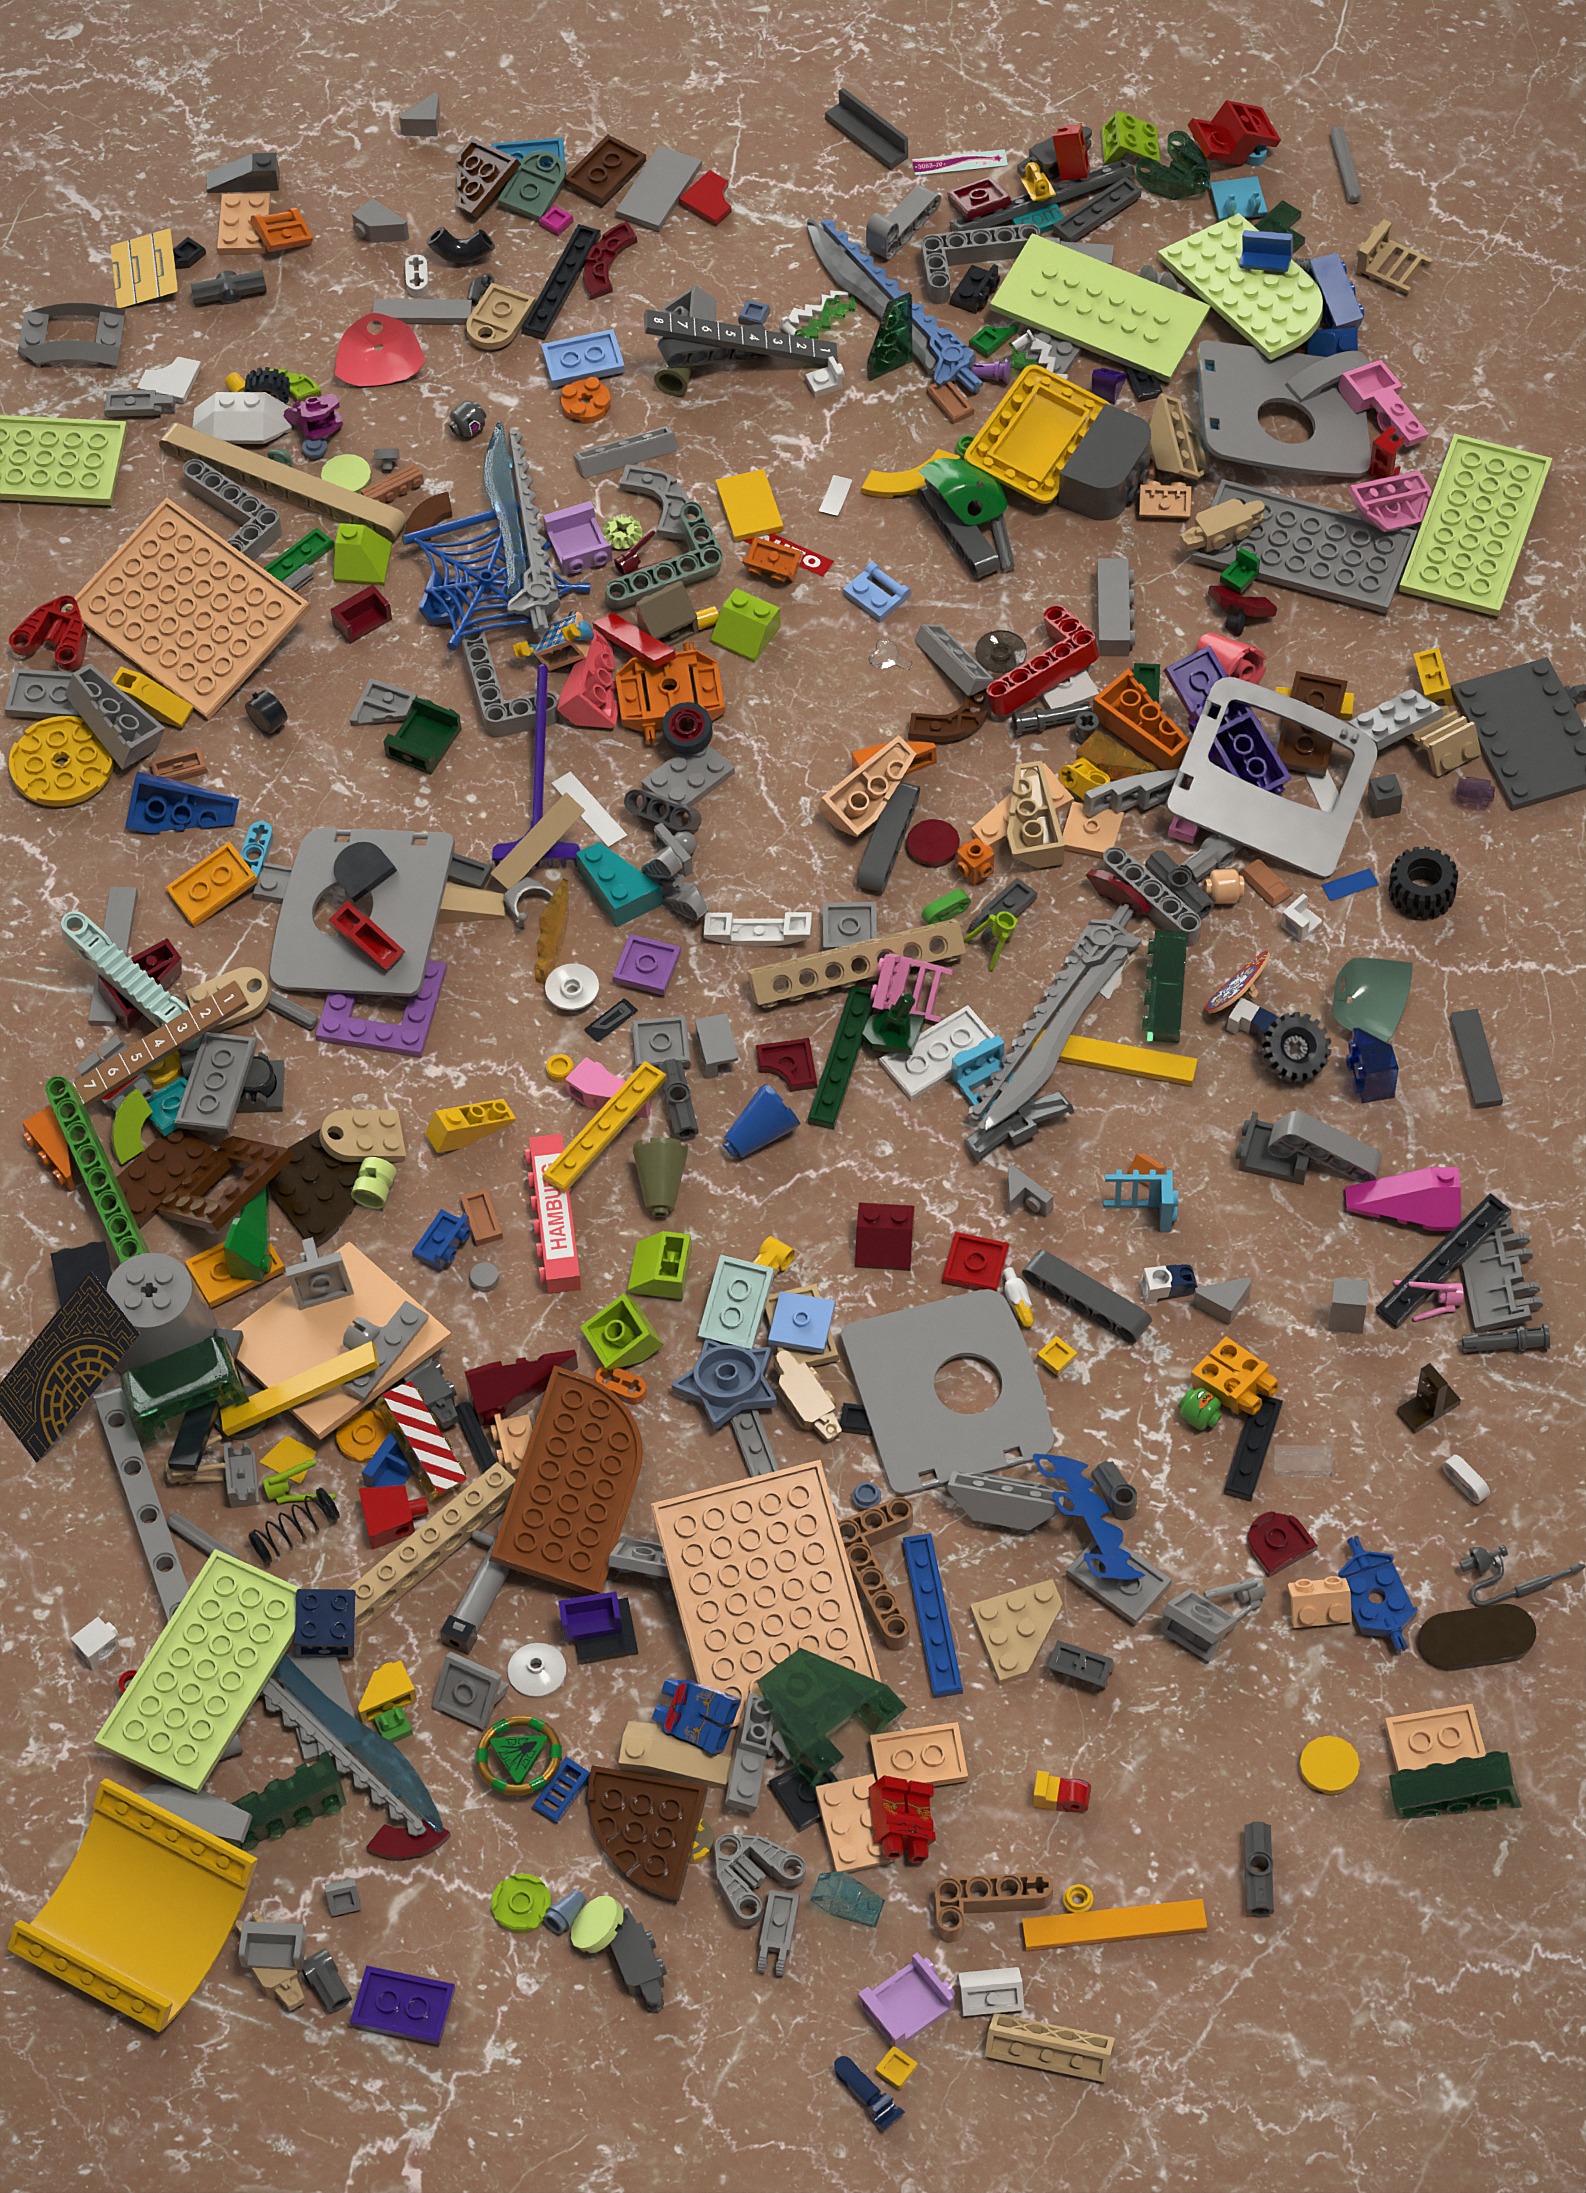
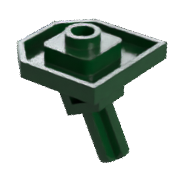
M902 993L896 1004H892L889 1010L882 1011L868 1018L862 1038L872 1050L907 1055L913 1054L925 1024V1015L909 1013L915 1004L912 994Z

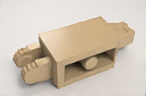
M258 1911L252 1914L253 1922H265ZM241 1920L235 1923L240 1935L242 1932L243 1924ZM250 1968L266 1998H279L289 2011L306 2002L300 1987L301 1981L298 1974L302 1970Z

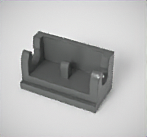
M1057 1640L1047 1668L1106 1689L1109 1674H1112L1114 1670V1661L1112 1658Z

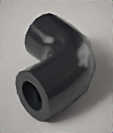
M440 227L430 235L426 242L437 255L446 261L457 264L474 263L495 249L492 239L481 229L467 239H457L445 227Z

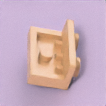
M1330 1576L1325 1578V1580L1311 1581L1301 1579L1295 1583L1288 1584L1293 1628L1352 1622L1351 1592L1346 1578Z

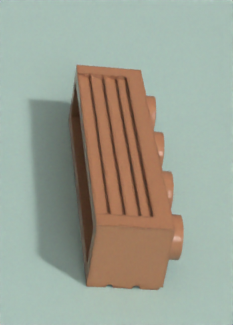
M414 463L361 490V495L385 504L424 484L423 474Z

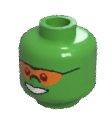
M1191 1388L1178 1405L1181 1408V1418L1197 1430H1203L1208 1425L1213 1428L1222 1417V1414L1219 1412L1221 1408L1220 1400L1204 1388L1196 1390Z

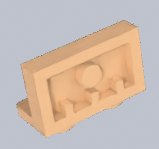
M1148 481L1145 485H1140L1139 517L1190 519L1191 486H1186V483L1173 482L1171 486H1165L1156 481Z
M500 1413L495 1414V1425H490L494 1442L499 1441L501 1449L496 1450L498 1462L501 1466L506 1467V1471L510 1475L518 1474L532 1433L529 1414L501 1420Z

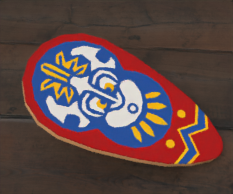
M1268 950L1252 959L1211 997L1205 1006L1209 1014L1226 1008L1237 999L1240 1000L1241 997L1247 1000L1258 995V990L1253 982L1268 963L1270 958Z

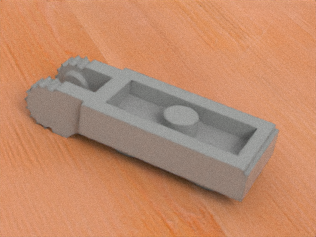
M777 1890L769 1891L759 1943L760 1955L757 1972L765 1973L768 1965V1951L779 1953L775 1968L776 1975L784 1976L787 1954H790L800 1894Z

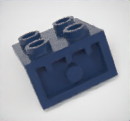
M297 1589L295 1657H354L355 1590Z

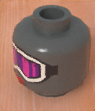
M463 401L450 411L449 417L451 422L448 425L456 436L461 434L463 437L469 438L485 426V418L487 416L476 401L473 403L471 401Z

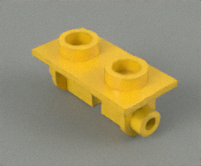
M1035 162L1028 163L1025 167L1026 177L1020 179L1032 201H1045L1049 197L1056 196L1045 174L1040 173L1038 164Z

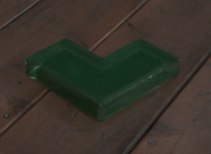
M1283 200L1254 225L1257 230L1263 232L1293 234V254L1305 244V237L1290 228L1301 218L1302 212Z

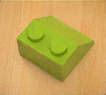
M735 588L722 606L710 642L755 663L781 627L780 608Z
M625 1293L580 1326L607 1370L643 1362L664 1346L640 1305Z

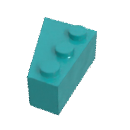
M597 842L576 853L578 872L616 927L663 905L662 886L601 842Z

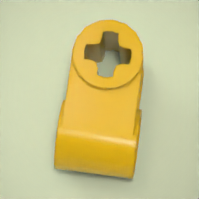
M1085 758L1077 759L1073 765L1061 767L1058 774L1062 785L1078 795L1083 801L1085 792L1110 783V777Z

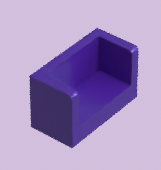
M616 1591L558 1601L565 1642L623 1633Z

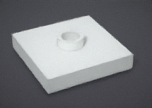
M1084 668L1040 696L1048 709H1054L1086 701L1092 702L1099 692Z

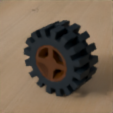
M260 367L257 368V372L252 370L250 374H247L244 392H266L281 402L288 403L290 382L288 376L285 377V373L281 372L278 374V369L275 368L273 371H269L270 367H265L263 371Z

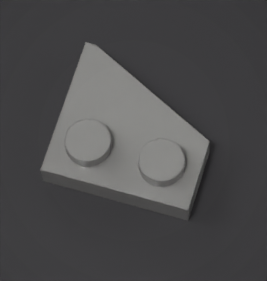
M370 678L349 720L352 725L406 720L413 709V698L415 696L418 697L417 693Z

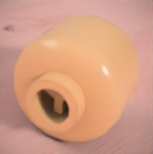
M1235 869L1213 870L1210 873L1209 879L1204 880V892L1210 896L1214 904L1237 903L1239 898L1244 895V878L1239 876Z

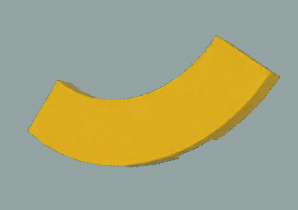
M937 449L929 460L911 470L895 473L871 470L861 487V493L881 498H893V495L904 494L909 496L916 495L919 488L926 486L925 478L918 472L929 462L941 458L961 460V456Z

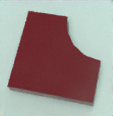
M809 1038L755 1045L760 1073H771L779 1076L787 1083L790 1092L818 1088Z

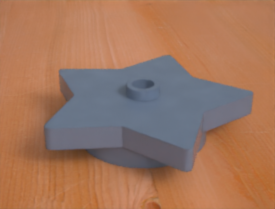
M707 1338L704 1341L701 1356L697 1360L695 1367L672 1383L673 1393L702 1404L714 1429H718L741 1410L776 1407V1396L765 1379L772 1358L771 1348L747 1350L736 1345H721Z

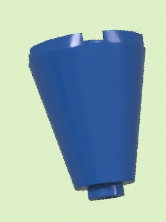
M764 1084L758 1089L725 1134L724 1139L726 1143L723 1146L733 1157L738 1155L742 1158L795 1130L800 1125V1122L791 1108H787L782 1102L783 1099L769 1085Z

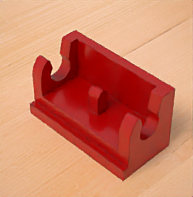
M1082 123L1057 128L1058 132L1053 133L1052 137L1061 181L1087 178L1090 171V163Z
M1392 426L1387 428L1373 441L1369 475L1377 480L1400 474L1401 467L1395 468L1397 450L1404 444V437L1399 438L1397 442H1392V438L1396 433V429Z

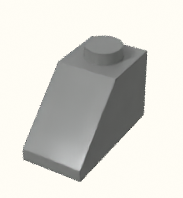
M373 198L352 214L355 233L371 243L406 241L409 239L407 221Z

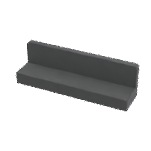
M841 88L839 90V103L825 112V120L890 170L908 158L907 136L846 89Z

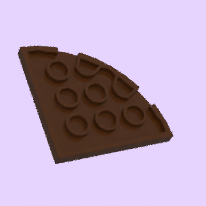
M592 1765L589 1777L588 1800L592 1824L605 1853L613 1864L638 1886L661 1897L679 1901L708 1788L706 1785Z

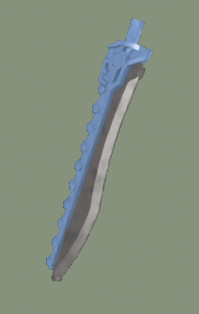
M809 218L807 220V228L814 248L822 264L835 282L868 306L893 329L924 365L926 372L929 375L934 374V381L938 387L947 384L949 381L959 380L971 392H979L983 382L970 371L973 363L976 361V355L949 329L944 327L938 328L937 318L924 314V305L911 302V293L906 291L900 292L898 281L886 278V269L874 267L873 257L862 255L860 245L848 242V233L835 230V221L825 219L821 222L822 229L813 219ZM927 340L930 342V353L927 350Z

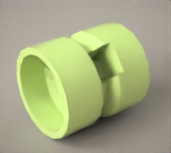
M365 1158L358 1173L359 1178L356 1179L351 1191L352 1199H355V1202L366 1208H383L390 1193L389 1188H391L397 1174L396 1168L381 1158Z

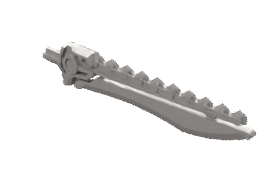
M1128 904L1120 905L1111 920L1092 919L1087 924L1066 957L1065 965L1068 968L1055 973L1057 985L1044 991V998L1047 1001L1034 1006L1033 1015L1036 1018L1023 1023L1024 1036L1013 1039L1012 1048L1015 1051L1002 1056L1001 1065L1004 1068L991 1073L990 1082L993 1085L980 1090L979 1099L982 1100L981 1103L969 1107L968 1116L975 1121H979L998 1094L1001 1093L979 1123L980 1135H984L986 1131L1015 1113L1047 1082L1053 1074L1063 1048L1081 1015L1117 968L1128 959V952L1133 951L1141 944V938L1135 937L1124 929L1134 914V910L1129 909L1130 906ZM1084 974H1086L1085 977H1084V978L1082 979V981L1080 982V984H1079V985L1077 986V988L1075 989V991L1072 993V995L1070 996V998L1067 1000V1002L1065 1003V1005L1062 1007V1009L1060 1010V1012L1057 1014V1016L1055 1017V1019L1052 1021V1023L1050 1024V1026L1047 1028V1030L1045 1031V1033L1042 1035V1037L1040 1038V1040L1037 1042V1044L1035 1045V1047L1032 1049V1051L1030 1052V1054L1027 1056V1058L1025 1059V1061L1022 1063V1065L1020 1066V1068L1017 1070V1072L1015 1073V1075L1012 1077V1079L1010 1080V1082L1007 1083L1008 1080L1010 1079V1077H1011V1076L1013 1075V1073L1015 1072V1070H1016V1069L1018 1068V1066L1020 1065V1063L1023 1061V1059L1025 1058V1056L1028 1054V1052L1030 1051V1049L1033 1047V1045L1035 1044V1042L1037 1041V1039L1040 1037V1035L1042 1034V1032L1045 1030V1028L1048 1026V1024H1049L1050 1021L1053 1019V1017L1055 1016V1014L1058 1012V1010L1060 1009V1007L1063 1005V1003L1065 1002V1000L1068 998V996L1070 995V993L1073 991V989L1075 988V986L1078 984V982L1080 981V979L1083 977Z

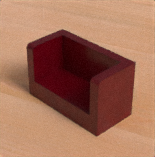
M374 585L367 587L330 609L333 626L349 644L392 620L389 602Z

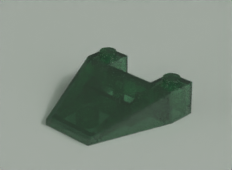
M803 1648L796 1650L757 1681L795 1767L813 1787L835 1772L844 1759L842 1753L827 1738L855 1715L862 1720L874 1735L882 1734L896 1724L908 1708L888 1685Z

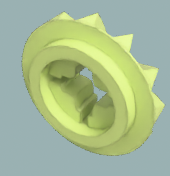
M621 514L618 518L611 516L609 522H604L602 534L612 548L628 549L641 540L643 531L640 521L634 520L632 515L624 517ZM618 528L626 529L627 535L621 531L618 532Z

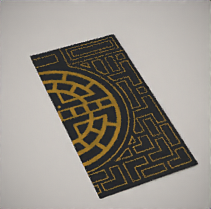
M91 1271L88 1272L0 1383V1415L36 1462L41 1459L140 1336L134 1325Z

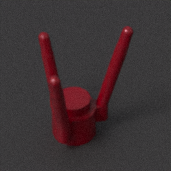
M654 530L645 535L630 550L614 559L616 568L623 576L672 559L668 558L638 568L641 561L635 552L655 535Z

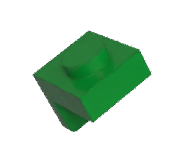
M1240 547L1236 551V559L1220 575V582L1241 594L1259 575L1260 559L1254 553Z

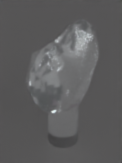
M886 638L878 640L876 651L871 653L868 658L870 665L876 669H885L896 665L909 671L913 663L899 656L896 645Z

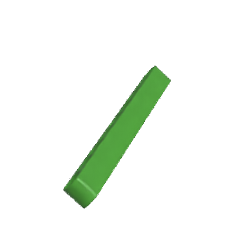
M62 1076L51 1077L45 1086L47 1097L121 1264L134 1256L150 1253L78 1090ZM65 1088V1091L58 1096L59 1091ZM75 1110V1114L71 1118H68L70 1112ZM86 1133L85 1137L81 1141H78L80 1135ZM96 1155L95 1160L88 1164L90 1158ZM106 1178L104 1185L98 1187L100 1181ZM116 1201L115 1207L109 1210L110 1204ZM127 1224L125 1231L119 1234L120 1228ZM137 1248L136 1253L129 1257L131 1250Z

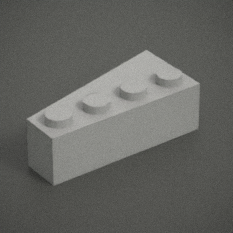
M88 664L72 674L65 696L122 770L157 749L165 727L93 665Z

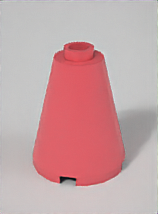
M1207 633L1200 637L1197 643V651L1210 645L1228 677L1238 678L1258 685L1266 670V667L1263 665L1264 659L1267 660L1266 655L1260 649L1215 633Z

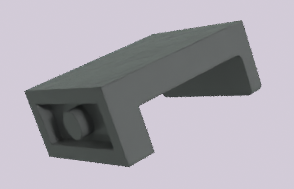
M1253 1111L1251 1119L1245 1120L1242 1136H1245L1244 1143H1238L1235 1158L1240 1159L1239 1170L1304 1185L1311 1158L1299 1151L1288 1158H1279L1271 1155L1267 1147L1274 1124L1259 1121L1258 1112Z

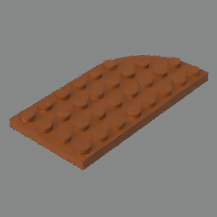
M554 1365L489 1561L588 1595L602 1593L610 1568L608 1566L609 1555L618 1543L638 1480L643 1457L641 1435L631 1412L619 1397L601 1383Z

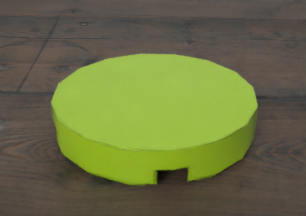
M515 1874L504 1882L501 1881L496 1886L491 1900L492 1912L497 1923L503 1929L512 1933L525 1934L537 1930L545 1923L543 1917L546 1915V1909L552 1904L548 1888L540 1878L530 1874Z

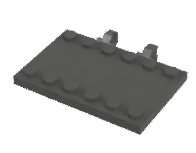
M1546 657L1451 685V693L1462 715L1466 717L1467 723H1475L1480 750L1512 811L1586 789V726L1582 723L1575 709L1577 704L1586 702L1585 684L1573 686L1572 688L1570 686L1563 687L1551 662Z

